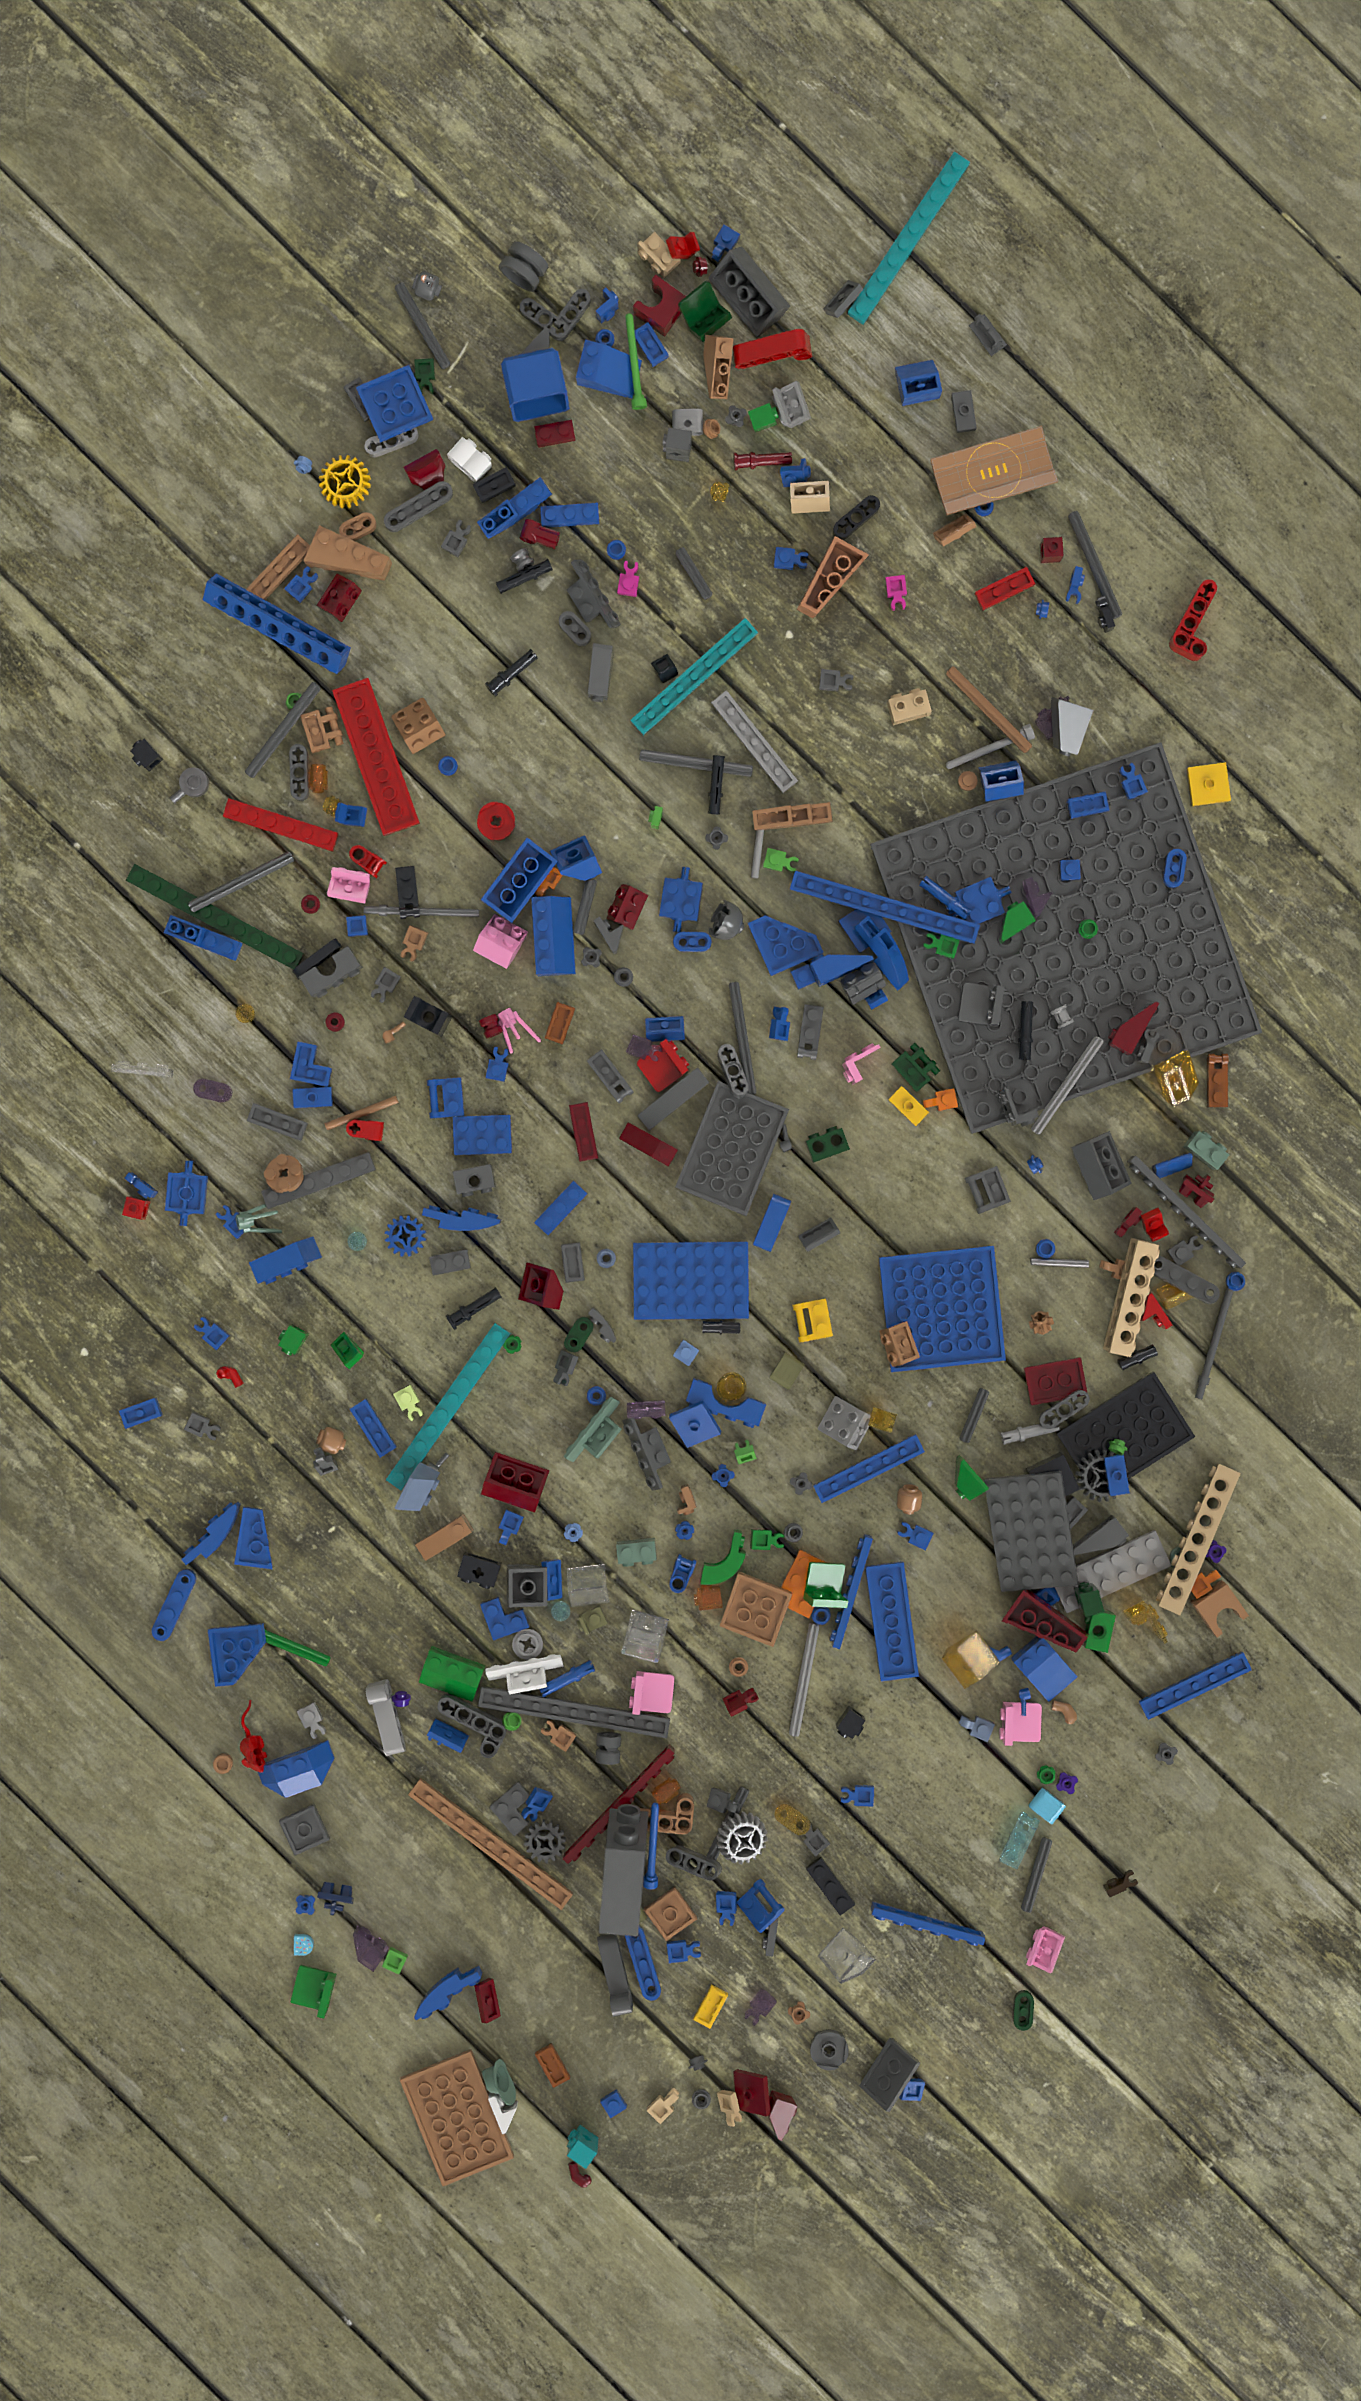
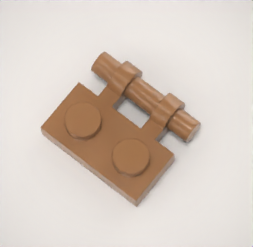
M332 706L325 708L327 715L322 717L319 710L301 715L312 753L331 748L329 743L331 739L335 740L336 746L343 744L342 730H339L337 724L338 717L334 713ZM325 723L330 724L332 732L326 733Z

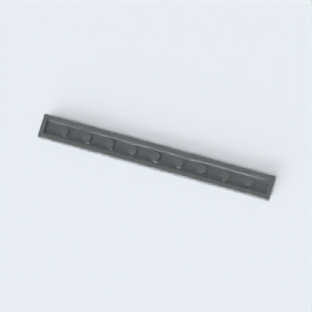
M485 1686L481 1687L478 1707L667 1738L670 1724L669 1717L645 1713L635 1715L632 1714L633 1711L526 1693L509 1694L508 1690Z

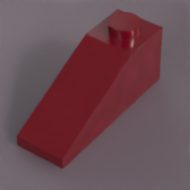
M1156 1001L1116 1029L1113 1028L1108 1036V1039H1110L1108 1045L1126 1055L1132 1054L1160 1003Z
M629 1122L619 1137L620 1140L668 1167L678 1151L676 1148Z

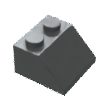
M529 1564L507 1565L508 1607L547 1606V1567Z

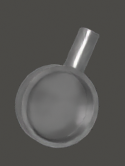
M192 767L186 769L179 778L181 789L172 795L170 799L175 804L185 795L190 797L204 795L209 788L208 776L199 768Z

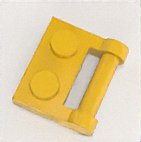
M826 1298L792 1305L796 1313L799 1329V1343L833 1336ZM804 1308H808L813 1334L807 1335L803 1314Z

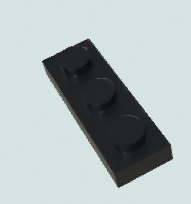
M819 1857L806 1867L810 1876L840 1916L856 1905L822 1857Z

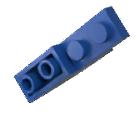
M539 477L512 499L505 500L477 523L489 539L531 514L552 493L544 480Z
M170 915L164 930L165 934L234 961L237 960L243 944Z
M866 916L854 928L877 955L874 962L898 991L909 981L903 956L886 927L880 930L872 919Z
M429 1205V1208H423L422 1212L423 1216L440 1220L438 1228L448 1230H479L501 1223V1219L497 1218V1214L487 1212L486 1215L479 1214L480 1210L468 1207V1211H462L461 1217L458 1216L459 1212L448 1210L447 1213L440 1212L439 1207Z
M230 1502L222 1509L224 1513L220 1517L215 1515L208 1521L210 1525L206 1530L209 1534L206 1533L198 1540L200 1542L198 1546L194 1547L192 1545L184 1552L186 1556L181 1560L185 1565L189 1564L200 1554L206 1559L222 1544L236 1521L241 1505L239 1502H236L234 1505Z
M480 1966L463 1974L458 1967L441 1978L420 2002L414 2016L415 2020L420 2018L426 2019L432 2015L433 2011L437 2009L441 2011L447 2008L452 1995L460 1993L463 1987L467 1985H476L482 1976Z

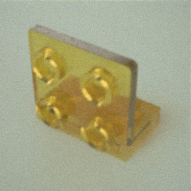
M1142 1601L1123 1611L1125 1617L1133 1625H1141L1148 1618L1156 1636L1164 1644L1168 1642L1166 1636H1168L1167 1631L1157 1621L1159 1615L1150 1604L1147 1605Z

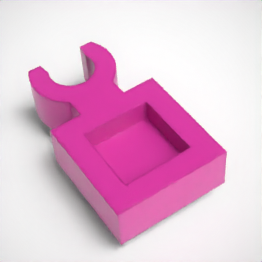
M625 561L624 571L626 574L620 573L617 593L619 595L637 597L639 576L634 574L638 571V562H635L633 569H629L627 567L628 561Z
M905 575L885 577L887 598H893L891 610L895 611L896 603H900L902 610H904L906 602L902 596L907 595Z

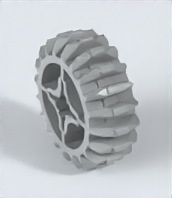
M742 1811L740 1816L738 1813H735L734 1818L728 1816L729 1821L727 1823L722 1821L724 1827L718 1828L720 1834L716 1835L720 1853L724 1855L726 1860H730L734 1864L738 1862L742 1865L744 1860L746 1863H749L751 1858L756 1860L755 1855H762L760 1849L766 1848L764 1842L768 1841L766 1836L768 1833L764 1828V1823L760 1821L758 1816H754L750 1812L746 1814Z

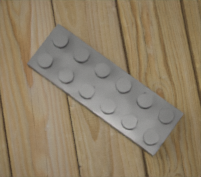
M1153 1530L1076 1565L1078 1584L1087 1581L1089 1584L1093 1583L1099 1589L1102 1598L1170 1567L1171 1563L1156 1531ZM1078 1585L1055 1587L1066 1613L1079 1608L1074 1592V1587H1078Z

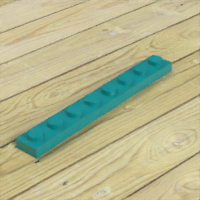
M744 618L630 720L631 723L644 736L758 634V631Z

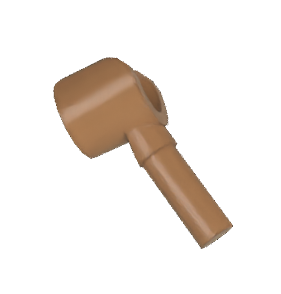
M401 1022L395 1028L385 1031L383 1033L384 1042L394 1041L393 1034L406 1024Z

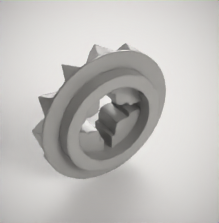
M526 1628L514 1636L512 1647L518 1657L529 1660L541 1653L543 1641L541 1635L535 1630ZM530 1637H532L531 1644L534 1647L529 1646L528 1649L524 1651L525 1644L522 1643V1641H527Z

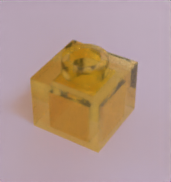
M873 1407L868 1426L892 1433L897 1414Z

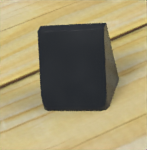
M668 654L651 663L662 683L669 681L679 674Z

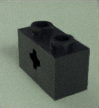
M465 1552L457 1577L461 1578V1581L465 1583H472L473 1581L479 1583V1586L482 1588H494L502 1562ZM478 1567H480L481 1572H483L480 1575H477V1571H475L478 1569Z

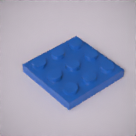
M409 365L356 387L380 443L433 420Z

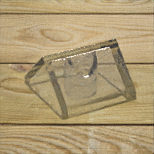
M605 1564L567 1569L568 1594L571 1607L609 1603Z

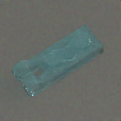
M1024 1812L1019 1814L1017 1823L999 1858L1000 1862L1018 1869L1038 1828L1039 1819L1035 1817L1032 1819ZM1024 1824L1029 1825L1028 1831L1023 1829Z

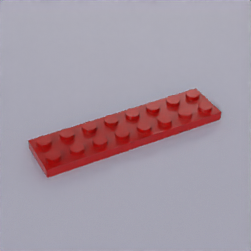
M369 678L332 690L383 836L420 824Z

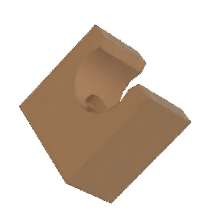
M1222 1580L1212 1586L1213 1589L1208 1593L1190 1601L1211 1633L1216 1637L1223 1634L1217 1625V1615L1221 1610L1231 1608L1243 1620L1249 1616L1230 1587Z

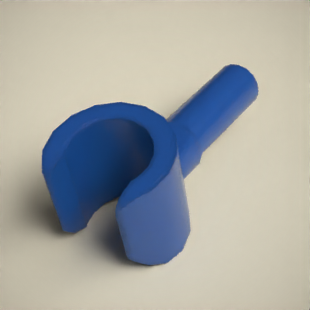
M1029 1688L1019 1691L1021 1716H1026L1025 1700L1031 1699Z

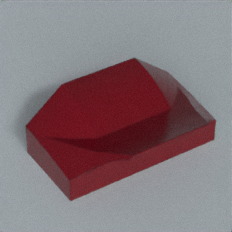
M435 449L403 468L412 485H417L425 491L438 482L444 481V469L446 466L438 449Z

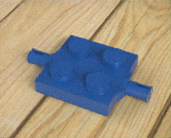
M682 867L681 878L664 879L659 916L674 920L672 932L677 931L679 933L684 921L698 922L703 883L693 882L688 879L690 870L688 867Z
M989 877L954 893L962 904L972 910L970 916L967 915L966 921L980 924L1005 913L1001 897L1011 894V890L1006 891L1010 889L1009 886L998 890L994 886L992 878ZM948 911V915L951 917L959 916L954 911Z
M185 1161L184 1172H168L165 1211H174L180 1214V1226H187L188 1215L205 1214L208 1176L192 1173L193 1161Z

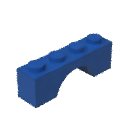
M693 1378L686 1398L689 1406L704 1401L711 1414H724L726 1419L734 1422L736 1419L744 1421L743 1425L754 1428V1425L759 1427L766 1407V1403L747 1397L742 1403L735 1406L724 1405L714 1397L712 1384Z

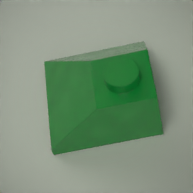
M958 1455L955 1471V1485L958 1489L955 1491L962 1499L966 1497L970 1501L986 1492L989 1488L969 1464Z

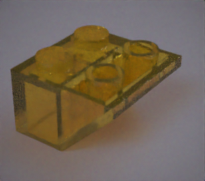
M1188 1050L1153 1066L1163 1098L1173 1107L1192 1097L1199 1081Z

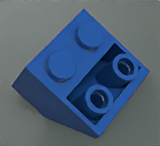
M933 360L895 367L902 406L940 399L942 387L939 372Z
M1017 761L978 768L985 802L1024 795V781L1020 765Z

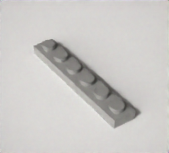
M727 690L711 702L782 794L798 782Z

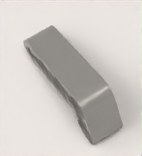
M385 1679L369 1683L366 1687V1696L369 1705H373L385 1755L389 1756L405 1752V1741L396 1706L392 1702L393 1694L389 1680Z

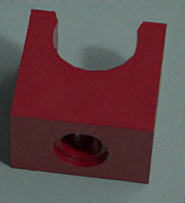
M655 274L652 278V290L662 298L661 302L654 307H648L637 300L633 305V314L644 323L649 322L655 331L665 337L682 314L678 304L686 296Z

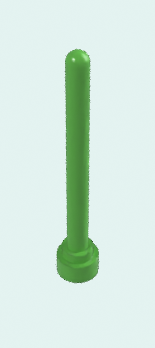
M627 313L625 319L634 389L631 405L633 410L647 408V401L641 391L633 315Z

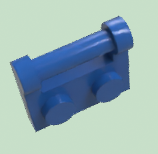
M461 1077L427 1080L431 1105L430 1119L465 1116ZM438 1085H442L444 1112H439Z
M762 1879L757 1880L753 1887L737 1901L738 1906L760 1933L785 1910L767 1890ZM759 1892L773 1909L771 1913L756 1894Z

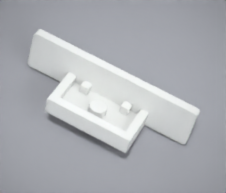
M551 1654L539 1659L531 1658L528 1661H515L502 1666L494 1665L486 1668L485 1672L488 1680L507 1677L509 1694L546 1688L545 1670L563 1667L564 1665L561 1655Z

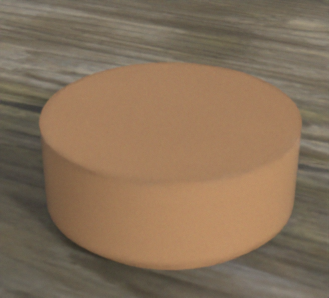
M226 1753L219 1754L213 1761L214 1770L220 1774L228 1773L233 1767L232 1757Z

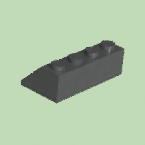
M743 247L729 250L708 278L756 338L779 321L790 307L789 303Z

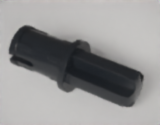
M722 1320L720 1322L703 1321L702 1333H720V1335L722 1333L739 1334L740 1323L722 1322Z

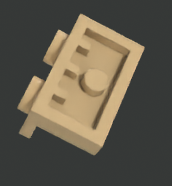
M656 232L652 233L644 242L641 240L638 242L637 252L644 261L647 260L651 264L652 270L663 278L681 263V259L671 258L667 244Z

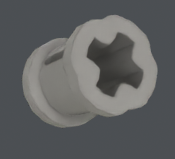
M1066 1004L1050 1012L1058 1023V1029L1074 1022L1066 1010Z

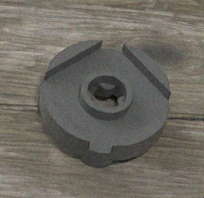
M827 2029L818 2031L810 2044V2054L818 2067L824 2070H835L842 2063H845L848 2058V2044L842 2033ZM827 2046H832V2048H834L835 2050L831 2051L830 2054H827V2051L824 2050V2048H826Z

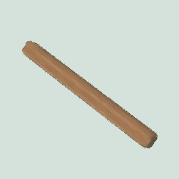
M951 667L947 671L946 675L1023 753L1031 749L1032 744L955 667Z

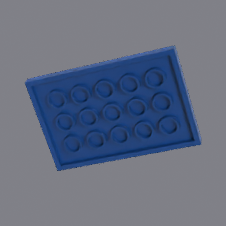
M748 1242L633 1243L634 1320L749 1319Z

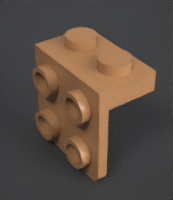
M424 698L415 701L392 715V720L412 754L445 736L443 729Z

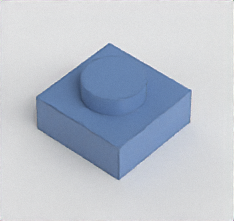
M683 1339L673 1356L689 1366L699 1352V1349Z

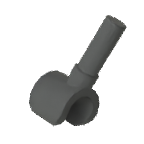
M783 1124L782 1132L785 1141L779 1144L782 1151L787 1152L791 1150L792 1146L786 1124Z
M445 1453L436 1465L430 1462L428 1466L438 1471L449 1455Z

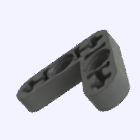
M577 290L558 317L533 299L526 298L520 303V312L524 318L541 330L547 327L552 338L557 341H563L568 337L590 306L591 298L587 290ZM583 296H585L586 302L582 301V302L579 304V309H578V308L576 307V306L578 305V303H579L578 297L582 298ZM532 305V310L537 313L535 318L532 311L528 310L525 312V306L529 307ZM570 310L576 313V317L572 320L567 319L565 316ZM542 315H547L550 318L547 324L539 322V318ZM553 321H555L554 326L560 329L563 327L564 333L560 332L557 334L556 329L552 326Z

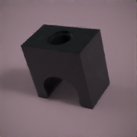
M415 995L404 1015V1018L440 1037L443 1036L453 1017ZM428 1012L434 1014L432 1022L425 1021V1015Z
M1061 1452L1025 1468L1028 1474L1062 1471L1065 1497L1080 1490L1066 1458Z

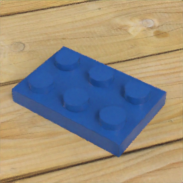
M511 1115L453 1117L454 1155L512 1153Z

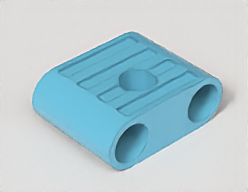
M1043 1787L1028 1805L1050 1824H1053L1066 1808L1063 1802Z

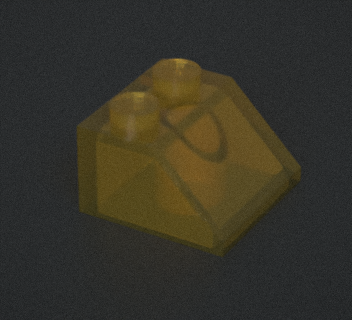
M977 1631L948 1647L942 1657L964 1689L981 1680L1000 1662Z

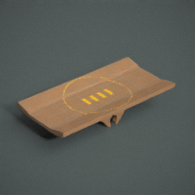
M1042 426L930 459L946 515L1058 483Z

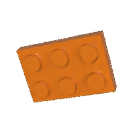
M799 1549L780 1588L793 1592L788 1608L809 1618L814 1607L803 1599L809 1563L827 1562Z

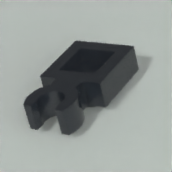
M1105 596L1097 598L1095 603L1100 613L1098 623L1100 628H1103L1104 632L1107 633L1114 629L1115 623L1110 608L1107 606Z

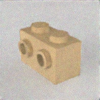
M829 481L790 483L792 513L830 511Z
M913 689L909 691V694L903 696L902 693L895 694L887 702L893 725L930 716L932 712L926 689Z

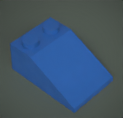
M585 340L576 375L577 385L633 399L634 389L630 355L605 344ZM638 359L639 372L642 364L640 359Z
M820 954L811 960L810 969L818 987H821L861 968L865 964L871 963L873 956L827 955L824 957L823 954Z
M1035 1636L1011 1657L1016 1666L1048 1702L1077 1678V1675L1044 1638Z

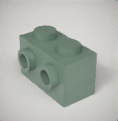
M1195 1131L1183 1147L1210 1169L1218 1170L1229 1156L1225 1152L1227 1149L1222 1144H1215L1211 1141L1212 1137L1205 1131Z
M655 1538L617 1541L618 1564H622L624 1567L633 1566L635 1562H642V1565L652 1564L653 1561L657 1560Z

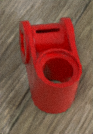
M355 845L350 849L349 856L353 862L377 879L378 872L387 862L363 846ZM358 850L364 852V856L360 860L354 858V853Z
M351 1120L346 1126L347 1133L352 1137L382 1141L384 1122ZM355 1123L360 1127V1131H357L356 1134L351 1130V1126H355Z

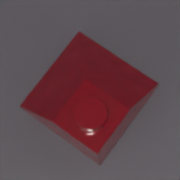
M527 1262L518 1300L559 1310L564 1291L555 1271Z

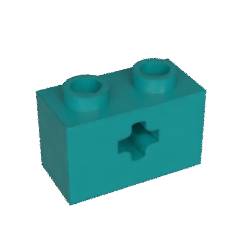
M579 2125L568 2136L567 2156L586 2169L597 2154L599 2138Z

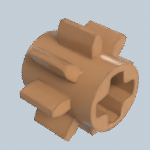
M1038 1311L1031 1315L1032 1321H1029L1030 1329H1033L1034 1334L1044 1335L1052 1331L1051 1325L1054 1324V1321L1049 1316V1312Z

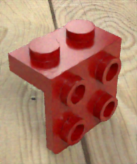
M665 1039L659 1046L637 1061V1066L657 1092H661L689 1071L687 1068L689 1063L684 1056L681 1058L676 1053L678 1048L672 1040L668 1042Z

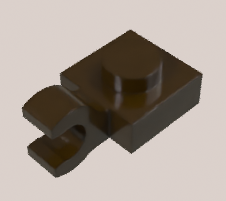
M1127 1870L1122 1879L1112 1878L1106 1882L1107 1884L1103 1885L1109 1898L1126 1891L1128 1887L1138 1884L1136 1879L1129 1880V1877L1134 1875L1132 1870Z

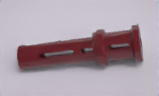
M753 451L749 454H737L735 452L733 453L734 471H737L738 468H750L753 470L756 466L792 465V452L755 454Z

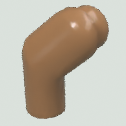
M1053 1700L1052 1710L1062 1712L1065 1716V1722L1073 1724L1077 1720V1714L1069 1703Z

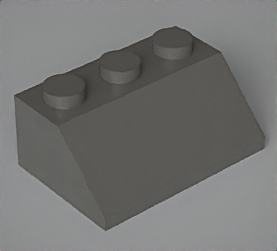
M1110 1131L1071 1147L1093 1200L1111 1195L1132 1184Z

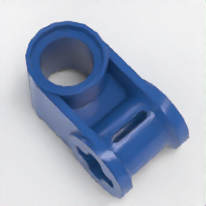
M678 1554L669 1581L670 1589L673 1592L681 1593L686 1589L697 1560L691 1561ZM677 1578L683 1581V1585L680 1588H675L672 1584Z

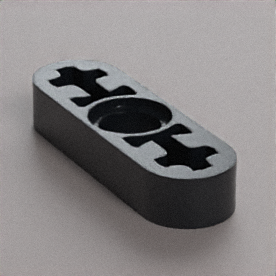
M873 495L867 496L838 520L833 528L834 537L845 540L879 511V499ZM868 502H870V503H873V502H874V503H875V506H874L875 509L869 508V509L866 511V514H867V516H866V515H865V512H864L863 510H865V509L867 508ZM859 513L862 516V520L855 523L852 521L851 515ZM847 519L849 526L845 529V534L842 532L838 533V527L843 528L846 526L847 521L845 520Z
M337 938L331 940L299 964L292 971L299 980V976L314 967H318L338 952L342 945Z

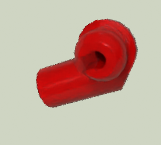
M223 1366L216 1372L219 1379H231L235 1388L244 1384L235 1368Z

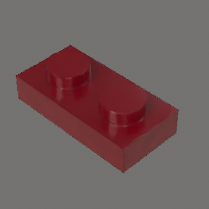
M572 420L534 426L538 448L576 441Z
M488 1978L474 1985L481 2023L487 2024L500 2017L494 1979Z

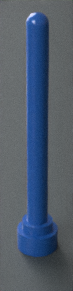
M653 1803L651 1806L647 1873L643 1877V1887L646 1889L658 1887V1877L655 1873L659 1816L658 1803Z

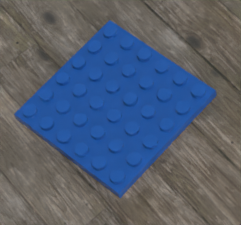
M994 1246L879 1257L886 1328L907 1321L920 1358L899 1366L892 1367L890 1363L891 1372L1006 1360Z

